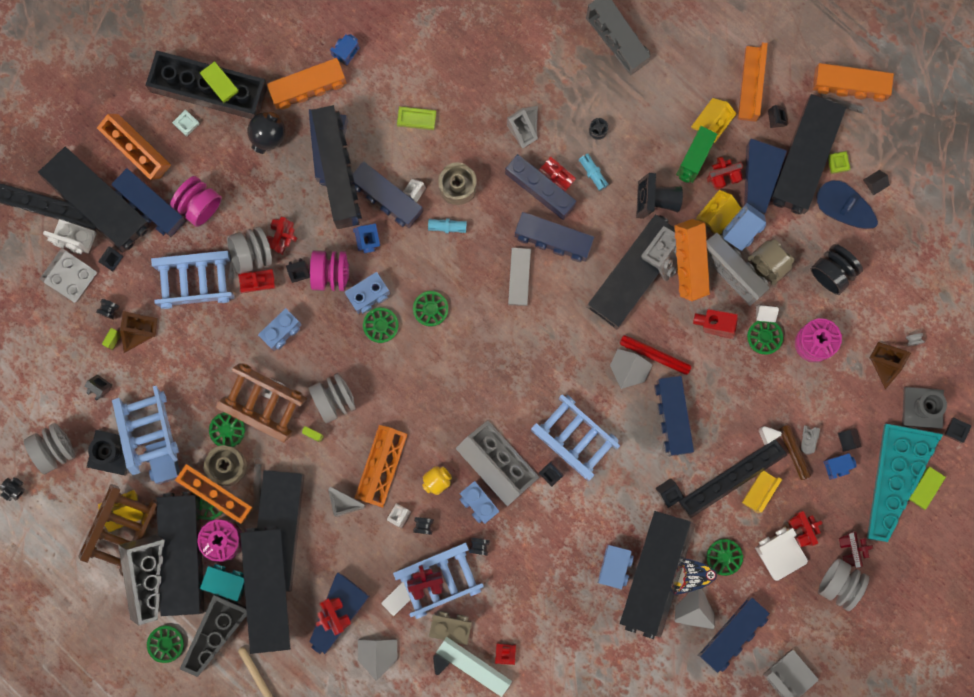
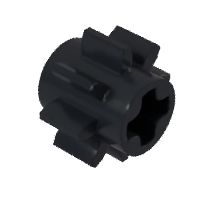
M15 477L12 480L10 478L5 479L0 485V490L2 491L0 496L6 501L18 500L25 491L21 487L24 483Z

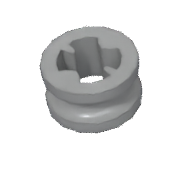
M923 333L906 336V339L909 341L907 346L925 343L922 340Z

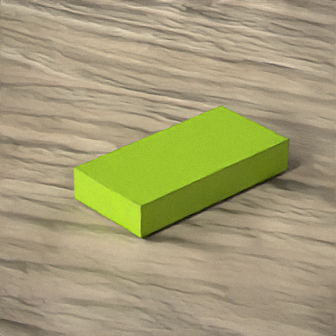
M215 61L200 72L201 76L223 103L239 92Z
M399 106L397 126L434 130L436 110Z
M930 466L927 467L909 500L923 510H926L946 477Z

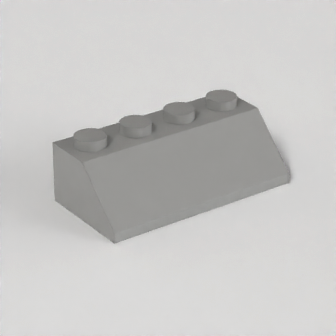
M716 233L706 241L708 263L749 306L770 288L767 280L762 276L759 277L754 272L755 268L741 258L742 255L737 249H732L728 245L729 242L723 238V235Z
M486 421L468 435L455 448L507 506L540 478L489 421Z

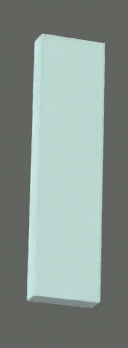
M448 637L445 638L436 652L501 697L512 683L510 679Z

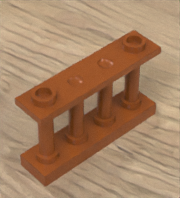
M239 363L234 366L232 371L238 374L229 397L225 396L220 399L216 408L283 443L287 441L292 434V430L288 429L287 425L296 405H303L307 398L300 391L291 390L252 370L247 364ZM246 378L254 382L255 385L247 404L243 406L237 403L236 398ZM262 387L270 390L272 395L264 413L259 414L254 411L253 407ZM279 396L289 400V404L280 423H276L271 420L270 416Z

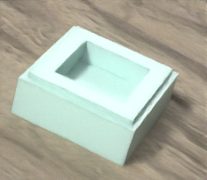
M186 109L172 122L186 137L200 124Z

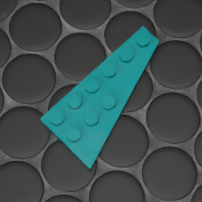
M884 424L867 539L882 542L889 541L903 510H905L908 504L907 502L911 494L915 491L926 469V465L930 457L933 456L943 434Z

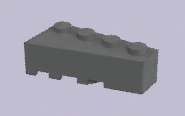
M595 0L588 5L587 21L630 75L649 63L651 57L649 50L646 46L642 45L638 36L633 32L612 0Z
M153 535L118 545L130 620L138 626L158 620L160 596L158 590L159 584H161L160 567L163 562L162 547H164V539Z
M214 594L180 670L198 677L247 616L246 607Z

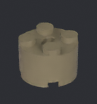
M451 163L439 175V191L447 203L462 205L473 199L476 193L477 182L476 175L471 168L463 163ZM459 181L460 186L456 187L455 182Z
M774 239L772 241H765L748 257V262L751 260L753 263L754 272L759 277L762 276L766 280L771 281V285H775L792 269V263L794 262V258L781 248L780 243Z
M222 445L213 448L208 453L204 462V470L207 477L220 485H234L246 474L247 463L244 455L239 450L230 446ZM224 462L229 463L227 470L222 468Z

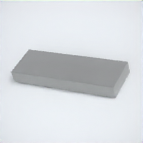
M512 248L508 305L527 306L531 249Z

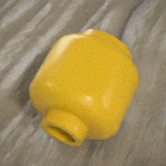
M434 466L423 475L424 483L422 486L427 493L431 492L434 495H439L451 485L450 480L452 477L446 468Z

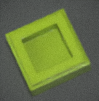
M847 151L829 154L828 164L831 174L851 169Z
M110 328L102 345L113 350L121 333Z
M306 426L302 430V434L317 442H321L324 437L322 434Z

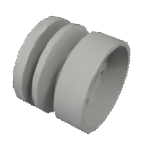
M256 227L253 231L247 230L246 239L241 232L227 236L230 257L237 273L242 274L252 271V261L257 268H262L263 264L264 266L272 264L270 245L261 227Z
M339 373L334 375L336 384H333L330 377L327 378L329 387L326 389L320 382L308 387L326 424L338 418L336 412L338 408L346 415L347 411L344 406L348 404L351 411L356 410L354 397L346 381L340 377Z
M56 423L49 425V429H42L44 439L38 433L24 439V445L29 457L42 474H47L57 468L56 459L61 464H65L67 459L72 460L75 458V453L68 436Z
M837 559L823 577L818 594L830 601L837 596L836 605H843V609L851 611L863 597L869 583V576L865 573L861 574L858 569L850 574L851 565L841 559Z

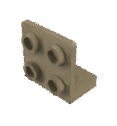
M438 610L437 614L434 613L432 615L429 637L445 640L448 637L456 643L467 645L472 621L468 620V616L457 614L455 618L450 617L449 612Z

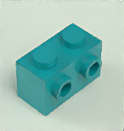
M214 564V567L208 566L200 589L235 601H241L245 589L244 573L233 570L232 573L225 571L226 567L219 564Z

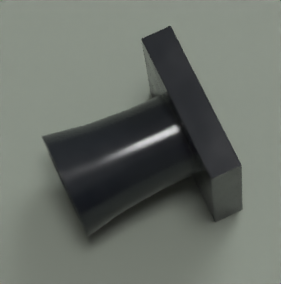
M648 173L638 181L636 218L644 219L655 211V207L677 213L680 211L683 202V189L681 186L657 187L656 173Z
M95 430L93 441L88 447L89 458L86 468L126 476L127 468L120 435Z

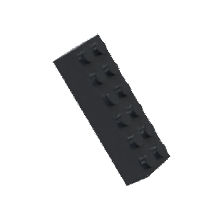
M156 50L145 84L151 93L252 119L260 113L268 88L265 79L221 68L239 91L223 103L200 74L210 64Z
M334 105L312 109L311 112L333 222L337 229L360 225L359 219H362L358 203H355L358 200L355 185L351 184L355 181L351 166H348V164H351L347 147L344 148V146H347V141L343 129H340L343 128L340 111H336Z

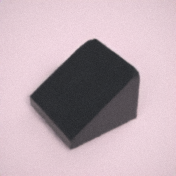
M672 479L656 487L657 493L667 508H670L684 498L678 485Z

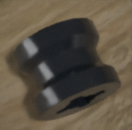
M602 118L593 119L589 126V135L595 140L603 139L608 131V123Z
M101 299V306L97 309L96 313L114 320V313L120 306L106 299Z
M415 517L416 527L413 528V533L432 535L431 525L434 523V519Z
M471 537L472 547L469 549V553L488 556L487 546L490 544V540Z

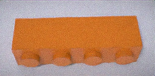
M334 58L267 83L276 109L284 110L296 102H306L312 96H322L328 90H338L347 83L338 59Z
M819 63L815 68L813 91H818L820 94L835 93L840 97L855 96L856 99L871 98L876 102H884L892 94L894 73Z
M107 114L97 127L150 180L161 179L171 166L119 114Z
M690 219L676 224L675 239L680 297L693 302L710 295L705 223Z
M187 464L175 479L176 482L240 524H243L253 509Z

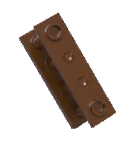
M110 484L78 555L79 559L88 563L90 558L95 557L120 566L119 572L123 576L121 559L97 550L95 545L101 539L117 545L131 542L105 532L103 528L105 523L109 521L136 530L132 541L142 539L151 517L154 518L157 513V503L155 500L151 499L149 504L145 505L122 496L120 488ZM114 503H121L144 512L141 522L137 523L114 514L111 511Z

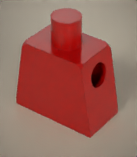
M707 309L706 315L695 313L693 324L703 326L704 333L734 340L738 314ZM717 321L716 324H711L710 322Z

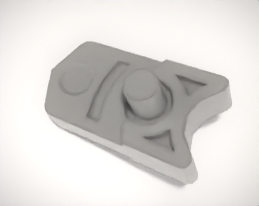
M804 426L801 451L805 454L815 452L820 428L815 427L811 429L809 426Z

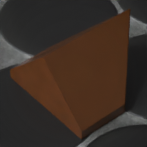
M123 311L120 333L124 353L156 336L158 318Z
M878 342L869 359L872 361L886 390L902 371L911 353Z

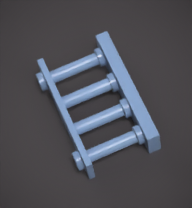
M228 251L151 258L152 267L160 272L162 299L154 301L161 309H170L172 305L209 301L227 303L230 302L229 299H235L234 294L227 292L225 265L226 262H231ZM207 264H215L217 266L219 293L208 294ZM196 265L199 275L200 295L189 296L187 269L188 266ZM177 267L180 277L181 297L170 298L168 271L169 268Z
M153 386L155 396L127 405L120 398L112 400L126 468L132 475L140 473L139 465L142 462L169 454L174 462L178 461L176 453H179L177 443L173 442L164 404L167 402L166 395L157 386ZM157 403L158 413L134 421L128 420L130 412ZM161 420L162 430L137 438L132 437L131 432L135 428ZM165 437L166 447L141 455L136 454L135 448L138 445Z
M561 395L559 400L562 404L544 424L539 426L536 423L531 428V431L589 482L594 476L592 473L593 467L611 447L616 450L620 447L618 444L619 440L610 433L608 435L579 410L574 405L576 402L567 395L565 397ZM569 408L577 416L558 437L553 438L548 434L550 432L549 429ZM584 421L591 427V430L573 450L567 451L563 447L564 441ZM599 434L606 442L587 463L582 464L577 460L579 458L578 455Z
M466 543L393 573L395 580L400 579L401 582H404L415 609L414 612L410 613V617L421 618L427 615V610L468 593H470V596L482 592L480 588L484 587L483 583L476 584L465 557L466 551L469 550ZM454 556L456 560L458 559L469 589L458 592L447 565L449 563L447 559ZM437 564V567H440L451 596L440 600L439 595L432 594L431 587H428L427 589L433 604L422 608L419 599L415 600L412 593H409L407 580L412 578V573L419 572V565H423L424 570L430 569V566Z

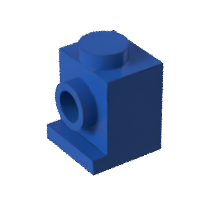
M345 34L343 39L340 38L337 41L335 49L331 47L332 57L337 58L338 61L347 66L360 49L357 42L358 39L351 34Z
M376 224L359 226L353 229L358 251L363 250L364 254L375 252V248L380 246ZM364 237H367L368 243H365Z
M850 453L823 461L829 480L838 478L837 474L839 477L850 474L849 470L857 467L856 461L853 456H850Z

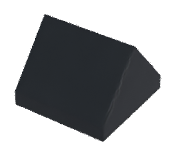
M777 105L772 106L768 110L770 128L787 126L785 108Z
M881 170L863 180L873 196L890 186L888 175Z
M108 246L98 262L113 272L123 258V255Z
M857 428L838 433L843 452L862 447Z
M551 461L539 472L551 487L564 476Z
M439 654L433 655L435 674L439 675L450 662Z

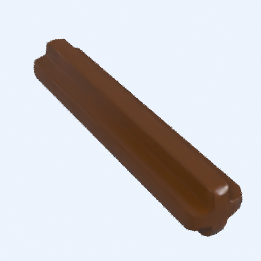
M790 426L781 427L779 431L800 479L806 480L810 478L811 474Z

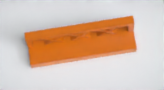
M762 42L760 47L746 46L738 120L756 122L760 116L768 43Z
M379 425L355 499L383 508L408 434ZM394 434L400 436L398 444L395 446L392 442ZM392 453V462L387 464V455ZM383 472H386V480L381 483L380 476ZM379 490L381 495L377 502L373 500L375 492Z

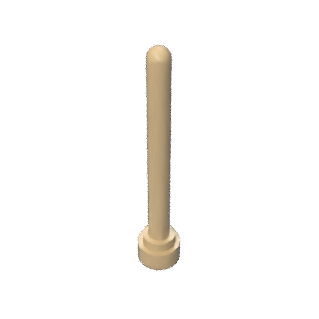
M240 647L238 652L264 697H273L246 648Z

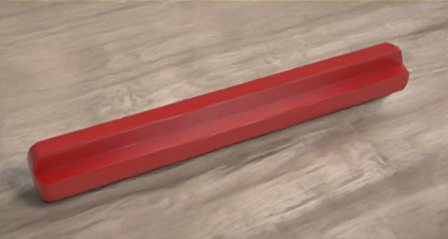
M623 335L620 340V345L685 375H688L692 366L631 337Z

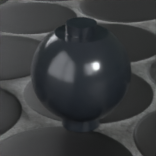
M263 112L255 115L250 120L247 135L252 143L251 148L257 153L264 154L266 150H273L283 142L285 126L278 114Z

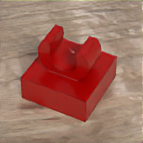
M496 643L495 664L515 665L516 645Z

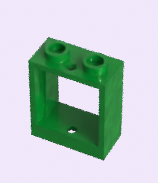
M700 126L676 174L681 181L686 183L694 182L718 135L717 133Z

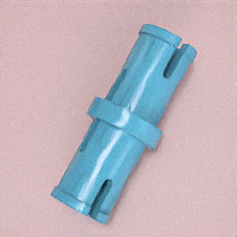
M589 153L585 154V157L583 155L579 158V162L586 170L588 178L592 179L598 190L601 191L603 190L602 188H606L609 183H607L600 172V167L595 165Z
M446 218V220L429 219L428 231H443L448 234L449 232L466 233L467 221L450 220V218Z

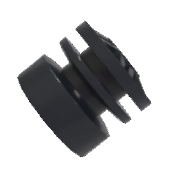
M833 244L829 251L827 250L824 253V258H820L810 270L815 279L824 288L835 295H840L849 286V281H854L857 278L856 276L863 272V267L851 252L838 244Z

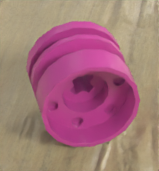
M192 176L178 188L172 197L170 205L179 214H186L185 218L195 227H199L215 213L222 197L212 188L206 189V183L201 182L200 178Z
M313 250L310 262L311 290L325 291L327 282H330L332 291L336 290L337 283L339 291H345L349 278V263L346 251H341L339 260H337L336 251H333L331 259H328L326 251Z
M818 318L810 321L797 332L795 337L797 353L808 362L818 363L830 358L839 350L842 344V335L839 328L834 322L827 319ZM818 336H821V339L824 340L822 343H819Z
M210 521L202 527L198 534L197 543L199 550L204 557L212 561L234 559L242 550L240 533L243 532L238 525L231 521ZM217 536L223 537L224 540L221 541V544H216Z

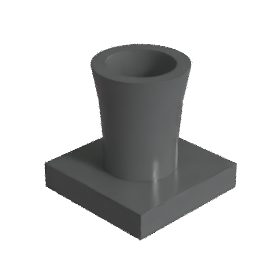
M905 387L903 389L902 426L942 429L943 414L947 409L944 390Z

